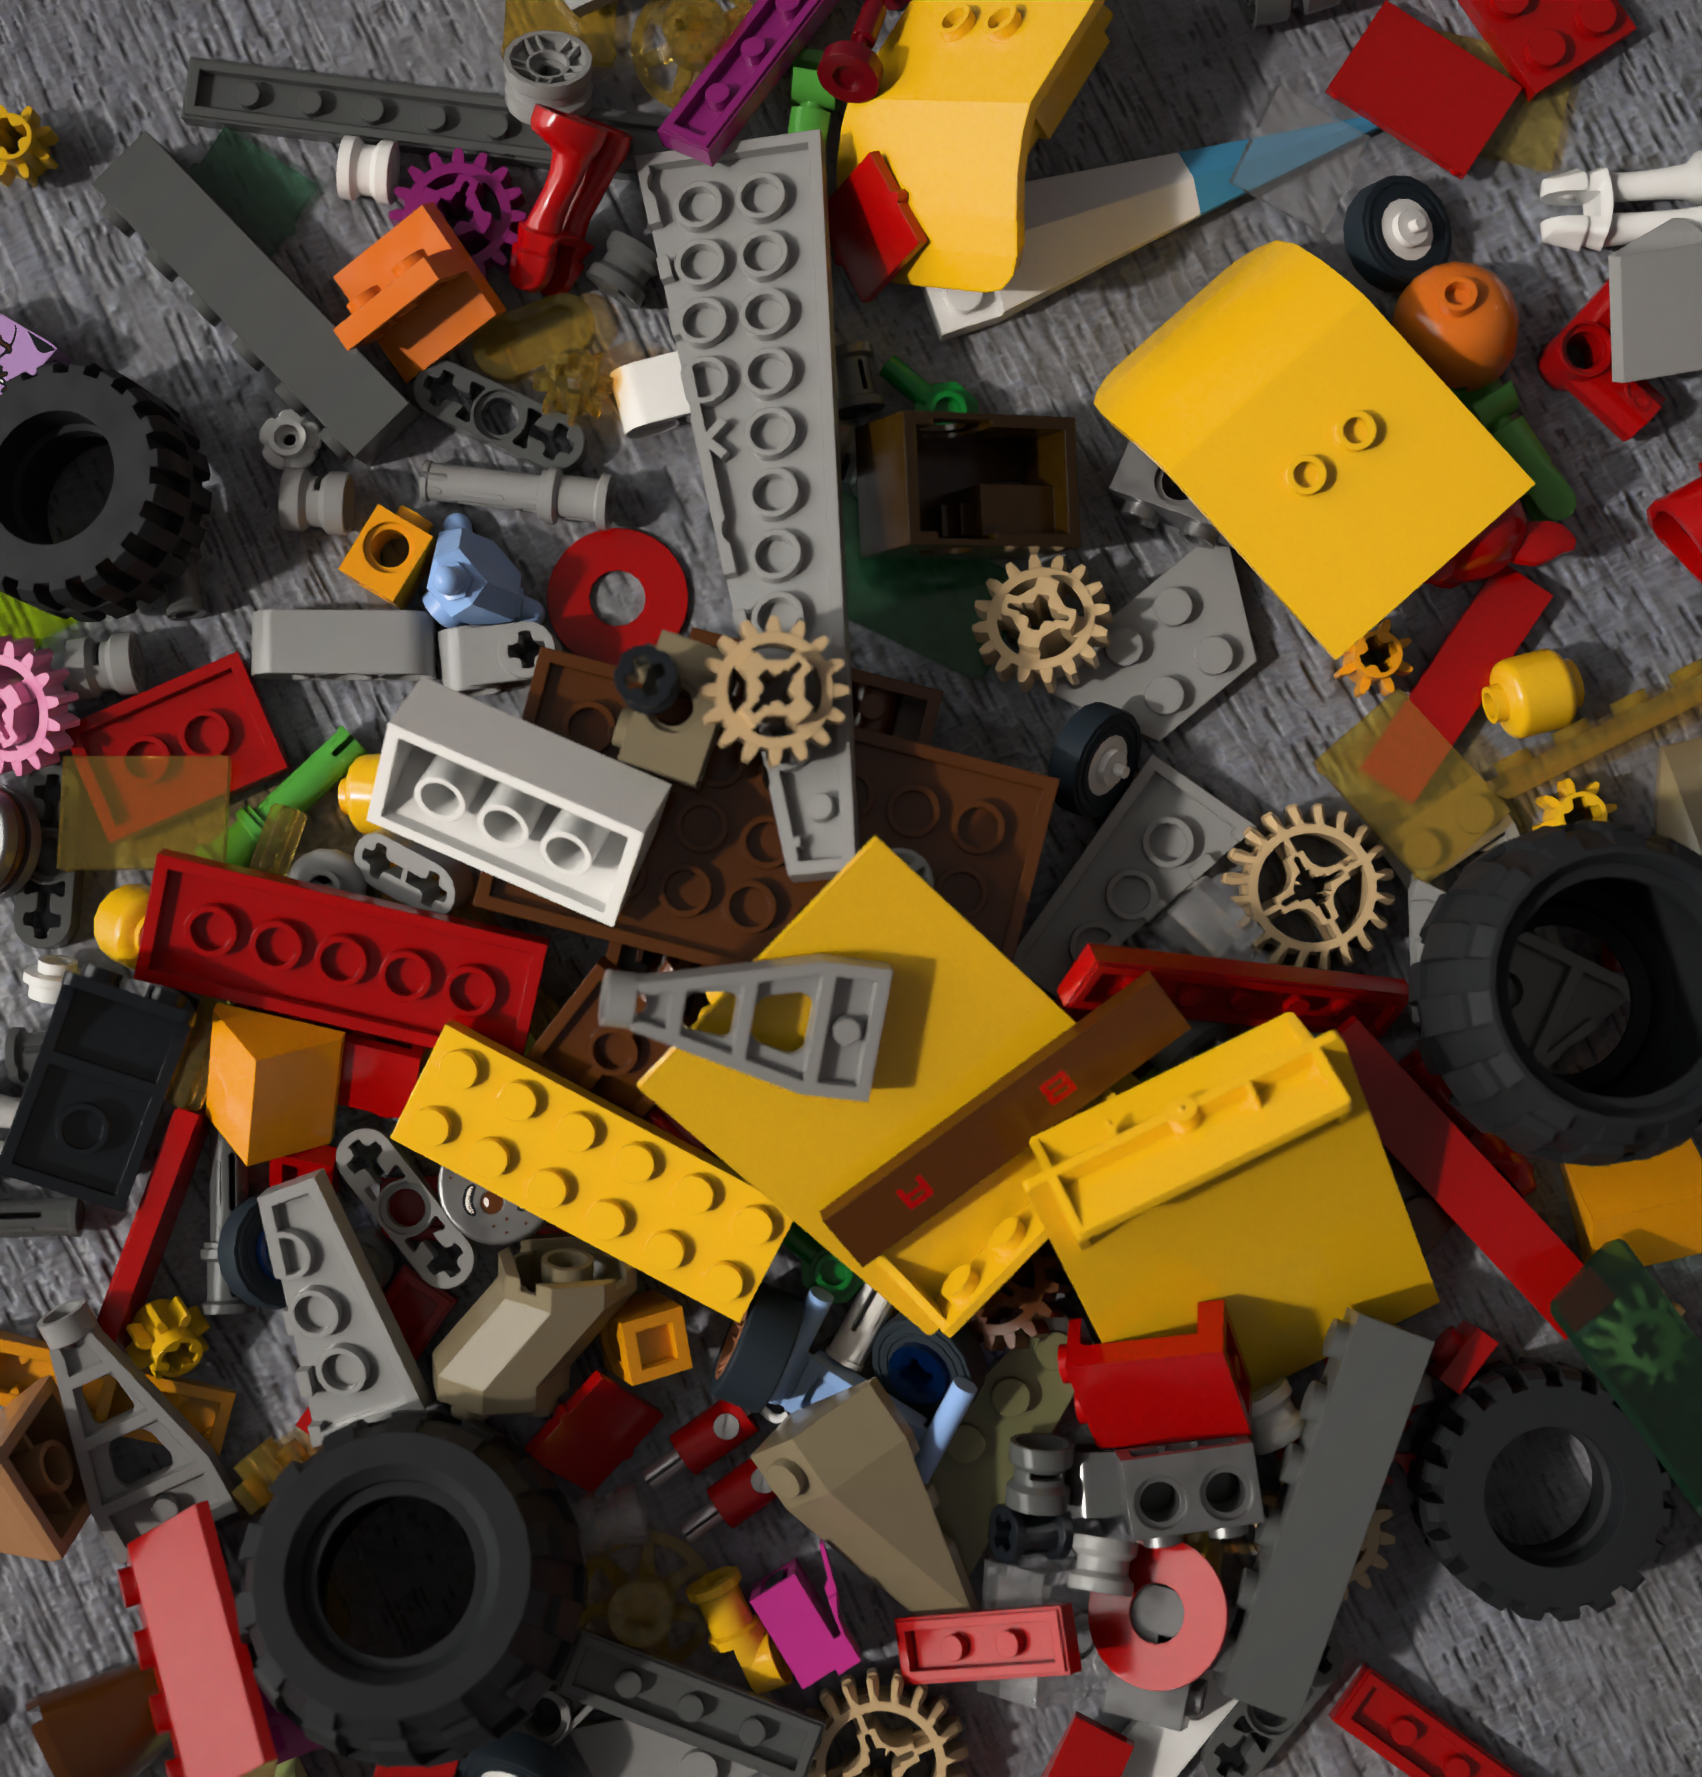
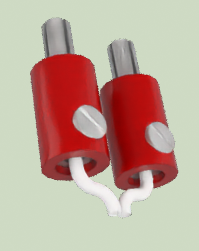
M720 1399L670 1435L674 1449L643 1470L644 1480L647 1481L679 1457L681 1459L655 1476L647 1484L652 1489H656L686 1467L694 1475H699L760 1431V1427L752 1415L753 1412ZM767 1406L760 1412L763 1417L775 1424L782 1423L789 1415L787 1411L775 1414ZM749 1458L708 1487L707 1493L711 1502L683 1521L679 1528L682 1535L688 1532L684 1538L693 1543L723 1520L732 1529H735L778 1498V1496L771 1490L753 1460Z

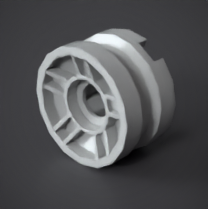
M540 30L526 33L514 39L505 49L503 59L504 75L506 77L505 102L510 113L519 121L530 125L535 103L555 108L573 116L574 114L586 116L592 109L593 84L591 78L593 56L588 46L579 38L562 31Z

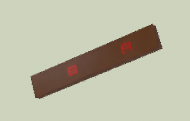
M1149 970L820 1210L823 1223L862 1268L1028 1148L1031 1137L1065 1121L1191 1029V1026Z

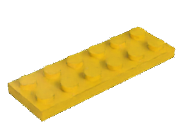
M453 1019L445 1024L390 1136V1139L738 1323L741 1322L793 1223L790 1217L723 1161Z

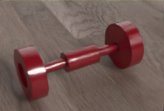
M865 0L866 2L862 6L851 34V41L841 40L831 43L824 50L817 68L818 80L830 95L848 103L867 102L876 95L883 79L884 68L878 55L871 49L875 46L887 15V10L902 9L908 6L912 0Z

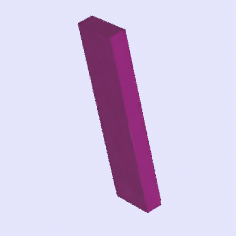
M757 0L658 128L657 132L662 145L713 167L840 0Z

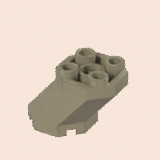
M568 1232L533 1234L521 1240V1252L514 1256L510 1246L498 1252V1277L432 1352V1379L437 1400L452 1405V1416L461 1421L472 1418L482 1421L490 1417V1415L522 1413L531 1417L550 1415L555 1407H557V1398L569 1391L571 1364L637 1290V1269Z

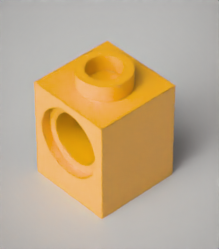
M378 504L338 570L359 586L396 608L405 610L431 568L437 540L429 533L434 525L403 505L399 507L395 514ZM394 539L407 540L409 553L405 561L396 567L382 566L380 553L383 546Z
M655 1290L631 1296L599 1332L605 1368L631 1386L693 1368L683 1308L680 1304Z

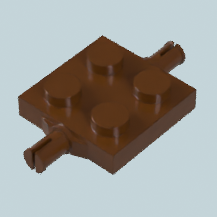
M602 955L526 1054L525 1058L643 1119L655 1105V1102L638 1089L637 1083L672 1046L632 1032L630 1029L600 1026L599 1002L605 972L607 969L623 971ZM670 956L667 957L657 973L673 971L680 960ZM683 963L678 970H686L688 968ZM637 994L635 1012L641 1013L646 1006V997L644 994ZM682 1016L683 1024L690 1028L693 1023Z

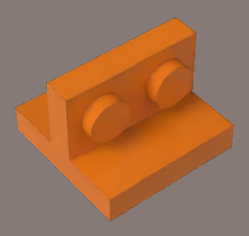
M434 202L422 204L333 276L350 301L346 307L351 315L332 330L347 351L377 341L406 384L414 381L419 371L422 372L437 361L445 359L507 311Z

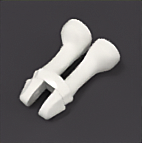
M1702 150L1694 152L1687 163L1671 167L1635 172H1609L1607 167H1600L1587 173L1576 168L1543 179L1540 187V202L1552 206L1583 205V215L1557 216L1543 220L1540 223L1542 242L1576 252L1582 247L1601 252L1603 247L1627 245L1672 218H1685L1702 231ZM1683 200L1695 205L1694 207L1672 210L1613 212L1614 203Z

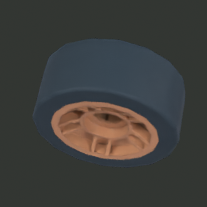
M761 1282L741 1322L738 1323L732 1320L713 1369L710 1381V1395L753 1413H760L764 1409L780 1382L795 1346L804 1314V1300L802 1298Z

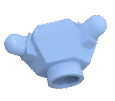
M462 513L450 514L444 521V531L438 534L428 577L427 591L422 597L424 606L430 615L446 628L465 626L466 624L491 626L521 621H532L541 624L545 619V609L539 601L524 595V588L520 587L521 572L494 541L473 533L471 521L466 515Z

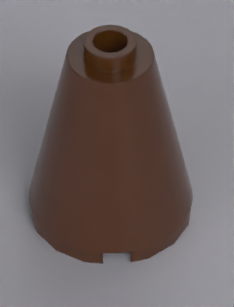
M137 1661L39 1693L27 1701L25 1704L27 1712H41L43 1719L31 1725V1728L54 1777H137L172 1745L170 1733L157 1735L152 1719L149 1696L159 1693L153 1668L141 1671Z

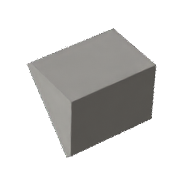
M1672 218L1608 256L1612 382L1627 383L1702 370V231L1685 218Z

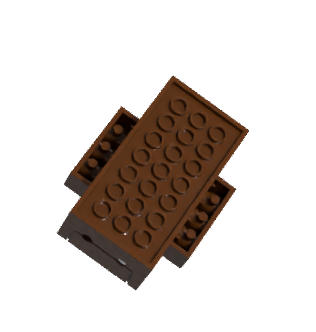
M692 627L689 639L718 648L716 644L723 635ZM730 637V638H732L736 643H739V642H740V639ZM541 646L522 720L619 761L617 758L621 748L612 745V738L623 708L630 707L627 706L615 687L613 674L617 666ZM851 668L860 850L876 835L890 849L904 848L913 850L921 855L932 870L933 889L1013 962L1060 779L930 746L943 691ZM738 681L730 702L734 713L743 704V686ZM636 682L630 685V689L634 687L642 689L643 684ZM680 693L679 698L670 709L662 714H657L658 721L667 726H678L685 723L693 712V700L688 695ZM722 725L700 791L659 778L672 784L656 834L614 927L482 870L472 905L609 941L606 953L607 959L624 972L651 974L657 973L669 956L680 960L673 971H677L683 963L688 969L753 962L832 879L794 883L789 878L769 790L770 779L768 770L764 765L762 752L757 751L748 764L741 762L743 744L736 740L724 749L718 745L722 734L726 730ZM757 727L753 732L760 734ZM705 992L692 993L685 999L683 1016L693 1024L698 1020L700 1010L710 1004Z

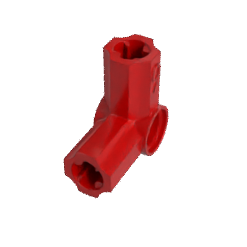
M1609 278L1562 331L1544 344L1539 352L1537 366L1544 382L1555 390L1569 391L1622 442L1631 439L1662 408V404L1666 400L1645 379L1627 383L1612 382ZM1567 344L1573 345L1581 351L1585 360L1584 369L1578 368L1570 362L1566 352Z

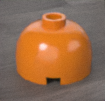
M1453 261L1429 268L1406 286L1397 299L1391 325L1448 388L1458 389L1467 387V393L1482 389L1499 378L1515 356L1520 319L1513 292L1497 274L1476 263Z

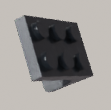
M84 963L80 975L69 971L64 973L61 989L50 1022L0 1154V1174L124 1212L177 1063L197 1014L184 1010L188 997L149 984L144 997L120 989L123 975Z

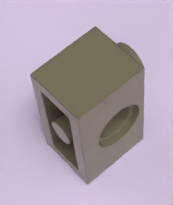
M662 629L657 646L650 643L646 644L659 651H664L670 656L680 674V693L688 695L693 700V712L685 723L678 726H667L658 721L657 715L648 716L637 713L631 708L624 707L615 727L612 745L621 748L617 758L620 762L647 774L700 791L722 723L710 726L704 725L702 720L704 715L715 708L714 701L698 698L697 691L702 685L715 683V678L702 670L706 658L723 661L725 657L716 647ZM644 665L637 669L639 672V681L637 682L643 684L642 691L646 697L658 693L656 681L666 676V672L655 674L650 665ZM732 671L728 681L729 703L737 684L736 675Z

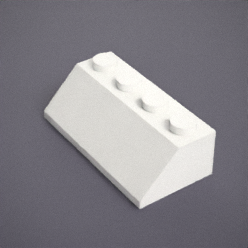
M421 677L388 722L366 821L614 927L656 834L672 784L425 677Z

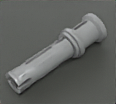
M431 460L424 461L421 469L423 474H428V478L420 477L419 492L422 501H440L537 513L538 519L543 520L546 524L555 525L559 519L595 523L598 530L604 531L610 529L613 521L616 503V479L614 474L603 473L600 479L564 475L561 468L550 467L549 469H544L541 475L434 463Z

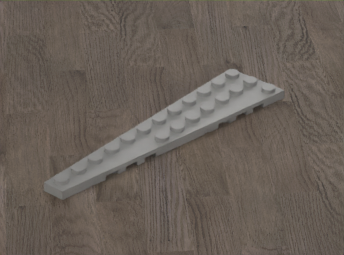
M820 129L733 141L713 167L674 150L636 155L634 159L648 224L654 238L658 257L656 262L660 280L664 285L669 308V313L667 314L672 336L676 341L682 369L680 374L685 397L690 406V421L722 570L727 580L733 607L731 612L736 635L741 642L739 627L746 620H749L755 626L758 633L764 632L770 615L778 616L781 632L790 633L794 625L801 620L806 622L803 639L811 644L817 638L825 635L829 639L826 648L821 653L825 661L842 658L845 664L839 672L832 676L833 683L849 686L850 694L844 699L833 701L832 706L839 709L846 716L840 726L825 723L822 725L831 741L823 749L815 746L809 740L805 742L808 758L799 764L791 757L789 751H783L777 768H769L766 752H762L764 765L768 770L770 779L769 790L789 878L794 883L833 879L860 851L825 141ZM778 648L756 650L766 660H787L793 654ZM793 672L788 673L782 680L778 679L771 685L760 679L764 689L759 696V702L754 707L755 713L764 705L769 706L775 700L782 702L785 706L788 705L782 696L788 688L786 685L794 675ZM810 672L804 679L805 699L813 706L812 710L815 712L818 703V687L813 673ZM760 724L758 726L759 733L763 736L783 737L794 734L781 724Z

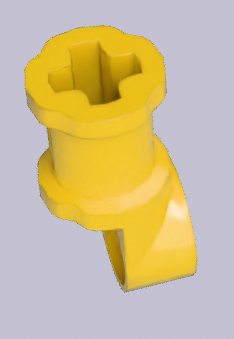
M728 1565L717 1568L691 1583L685 1593L690 1603L698 1604L711 1635L708 1638V1644L711 1651L725 1653L733 1650L750 1687L759 1695L789 1685L792 1682L793 1673L759 1616L752 1614L738 1584L742 1579L738 1566Z

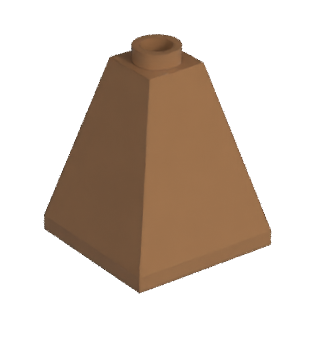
M49 1375L37 1380L0 1409V1553L53 1562L64 1558L91 1512L59 1389L52 1376Z

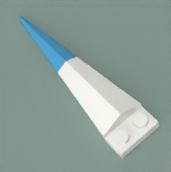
M1357 117L1025 182V244L1022 259L1014 276L1002 290L984 293L920 286L939 341L941 342L997 324L1175 229L1381 128L1364 117Z

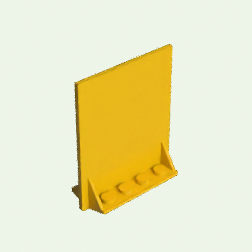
M874 835L780 935L753 960L755 962L826 954L889 963L893 969V975L869 1101L802 1095L673 1046L639 1080L637 1086L638 1089L925 1334L933 1335L940 1328L941 1332L950 1338L1049 1238L1023 1187V1182L1026 1179L1043 1171L1031 1145L863 1268L823 1223L820 1210L1077 1022L881 839ZM724 992L690 1028L716 1035L728 1034L731 1031L737 996L730 992ZM801 992L769 995L762 998L754 1007L751 1034L759 1042L786 1052L800 1049L805 1041L812 999ZM1130 1072L1069 1118L1141 1084V1082Z
M1286 1012L1031 1137L1029 1140L1043 1171L1026 1179L1023 1182V1187L1102 1343L1196 1334L1198 1302L1224 1299L1252 1381L1253 1393L1266 1385L1269 1386L1275 1383L1281 1377H1287L1326 1358L1322 1354V1349L1327 1331L1335 1318L1343 1320L1347 1307L1396 1324L1440 1302L1342 1037L1336 1030H1331L1313 1038L1293 1012Z

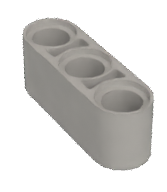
M257 610L252 612L251 676L258 679L284 681H419L421 677L434 680L436 678V620L429 612L416 610Z

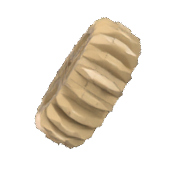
M1316 803L1311 805L1307 821L1304 822L1299 806L1291 804L1285 807V827L1273 812H1268L1261 816V824L1267 835L1266 837L1251 827H1248L1243 832L1245 837L1243 841L1252 849L1251 853L1238 848L1229 850L1227 858L1232 863L1243 867L1241 873L1228 872L1221 875V884L1239 887V896L1223 899L1221 906L1223 910L1242 908L1245 917L1234 921L1229 926L1232 934L1245 932L1249 928L1253 929L1256 934L1247 941L1244 947L1248 954H1255L1268 944L1271 948L1266 956V963L1280 965L1286 954H1290L1289 966L1306 968L1308 956H1310L1314 969L1330 970V952L1342 967H1347L1354 963V955L1348 944L1349 942L1364 952L1370 951L1375 944L1372 938L1363 928L1366 926L1379 931L1387 928L1388 921L1383 916L1373 912L1374 906L1382 907L1394 904V895L1386 892H1377V883L1393 879L1394 872L1389 868L1378 871L1374 870L1371 861L1382 857L1386 850L1382 844L1370 847L1367 850L1362 848L1360 844L1370 833V828L1366 824L1356 827L1349 835L1344 832L1349 822L1348 812L1344 810L1336 812L1329 824L1326 825L1325 807L1323 804ZM1311 838L1319 840L1334 848L1344 859L1327 867L1317 866L1308 859L1303 850L1297 851L1291 839ZM1274 849L1279 858L1276 865L1281 874V885L1273 896L1260 903L1258 894L1260 871L1266 858ZM1299 874L1304 880L1320 879L1332 874L1330 880L1319 885L1320 892L1313 894L1319 898L1316 904L1311 899H1305L1301 901L1294 900L1282 905L1283 900L1295 894L1294 887L1302 885L1296 881ZM1353 876L1355 901L1350 916L1340 928L1335 920L1339 917V914L1334 905V894L1343 882ZM1290 911L1297 912L1304 916L1311 928L1317 927L1323 941L1310 943L1295 940L1280 932L1272 925L1270 920Z
M868 1668L866 1674L867 1687L859 1689L855 1678L851 1674H846L842 1676L841 1682L845 1695L843 1698H840L833 1690L827 1687L820 1692V1701L827 1713L816 1708H807L805 1711L826 1720V1725L807 1777H888L885 1768L877 1769L876 1761L872 1766L869 1765L870 1736L876 1749L885 1748V1757L889 1751H892L891 1777H902L910 1766L920 1762L919 1754L930 1749H934L935 1755L928 1777H967L966 1770L960 1765L955 1764L968 1757L967 1743L960 1740H952L962 1731L960 1718L958 1716L941 1718L949 1707L948 1699L943 1694L935 1696L924 1703L929 1689L928 1684H915L911 1687L910 1691L904 1690V1680L899 1669L893 1670L890 1685H879L877 1668ZM887 1711L900 1714L915 1722L920 1729L914 1731L911 1726L899 1730L888 1729L880 1723L875 1712ZM853 1719L857 1728L859 1743L854 1750L842 1756L841 1764L829 1769L826 1758L829 1746L838 1731Z

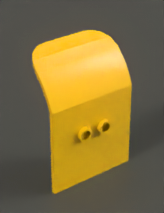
M1106 0L910 1L877 53L883 64L884 75L876 95L871 100L863 103L847 102L841 126L836 165L838 189L869 152L879 150L900 189H905L908 194L907 203L928 242L890 282L903 285L987 293L1002 290L1011 280L1020 266L1025 244V174L1028 154L1038 139L1050 140L1110 43L1105 30L1113 19V13L1108 7L1103 5Z
M1275 240L1257 247L1222 271L1106 376L1096 391L1093 402L1100 413L1116 430L1134 443L1174 481L1335 661L1536 484L1364 294L1318 257L1297 244Z

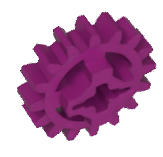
M455 148L452 155V163L443 164L436 152L430 153L429 162L432 169L426 173L411 165L407 170L414 182L412 188L395 186L393 191L397 200L404 206V209L389 211V219L392 225L395 227L422 204L430 202L435 203L447 222L450 217L461 219L465 211H467L471 217L470 222L458 221L452 230L469 254L483 249L471 255V258L489 284L487 270L495 266L499 271L508 274L510 266L505 258V254L507 251L512 252V245L514 242H517V234L514 232L518 231L519 222L528 218L525 212L516 210L526 201L520 187L508 188L512 182L509 170L503 166L491 174V162L488 155L483 152L477 156L473 164H469L462 148ZM488 192L499 203L500 221L494 219L493 214L484 211L488 203L486 198Z

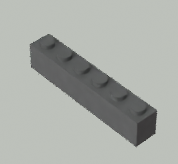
M146 130L91 184L108 201L101 209L102 213L128 238L136 231L151 246L144 254L148 261L170 282L173 283L180 276L195 291L187 299L188 302L214 327L222 320L238 336L231 343L234 350L257 372L266 365L282 381L274 389L275 392L299 416L303 417L309 410L325 426L318 436L344 462L353 455L370 467L423 414L360 348L350 351L346 350L332 330L338 325L191 173Z
M1349 1307L1346 1309L1343 1320L1335 1318L1332 1321L1322 1349V1354L1329 1357L1321 1381L1312 1380L1303 1397L1300 1418L1305 1419L1306 1423L1298 1445L1290 1442L1282 1455L1277 1473V1479L1284 1482L1275 1507L1267 1505L1263 1510L1265 1522L1258 1523L1255 1532V1543L1261 1545L1253 1569L1245 1567L1238 1577L1232 1597V1606L1237 1607L1238 1610L1231 1630L1227 1632L1224 1646L1218 1658L1210 1667L1211 1670L1215 1671L1213 1679L1223 1695L1296 1723L1299 1722L1435 1342L1429 1338Z

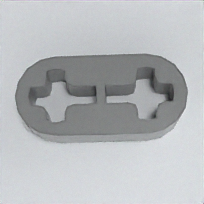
M380 828L366 834L358 841L355 847L354 861L359 867L365 882L405 905L448 914L465 905L473 894L472 875L465 863L385 828ZM385 846L387 848L386 853L381 851V847ZM390 861L397 866L390 868L388 863ZM438 874L440 876L439 882L431 878V876ZM441 888L447 891V895L442 896L440 894Z

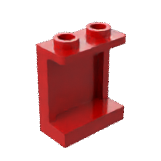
M1224 1299L1198 1302L1196 1334L1093 1344L1084 1319H1069L1067 1344H1060L1058 1347L1059 1373L1064 1384H1072L1078 1422L1080 1424H1088L1097 1449L1252 1435V1381Z

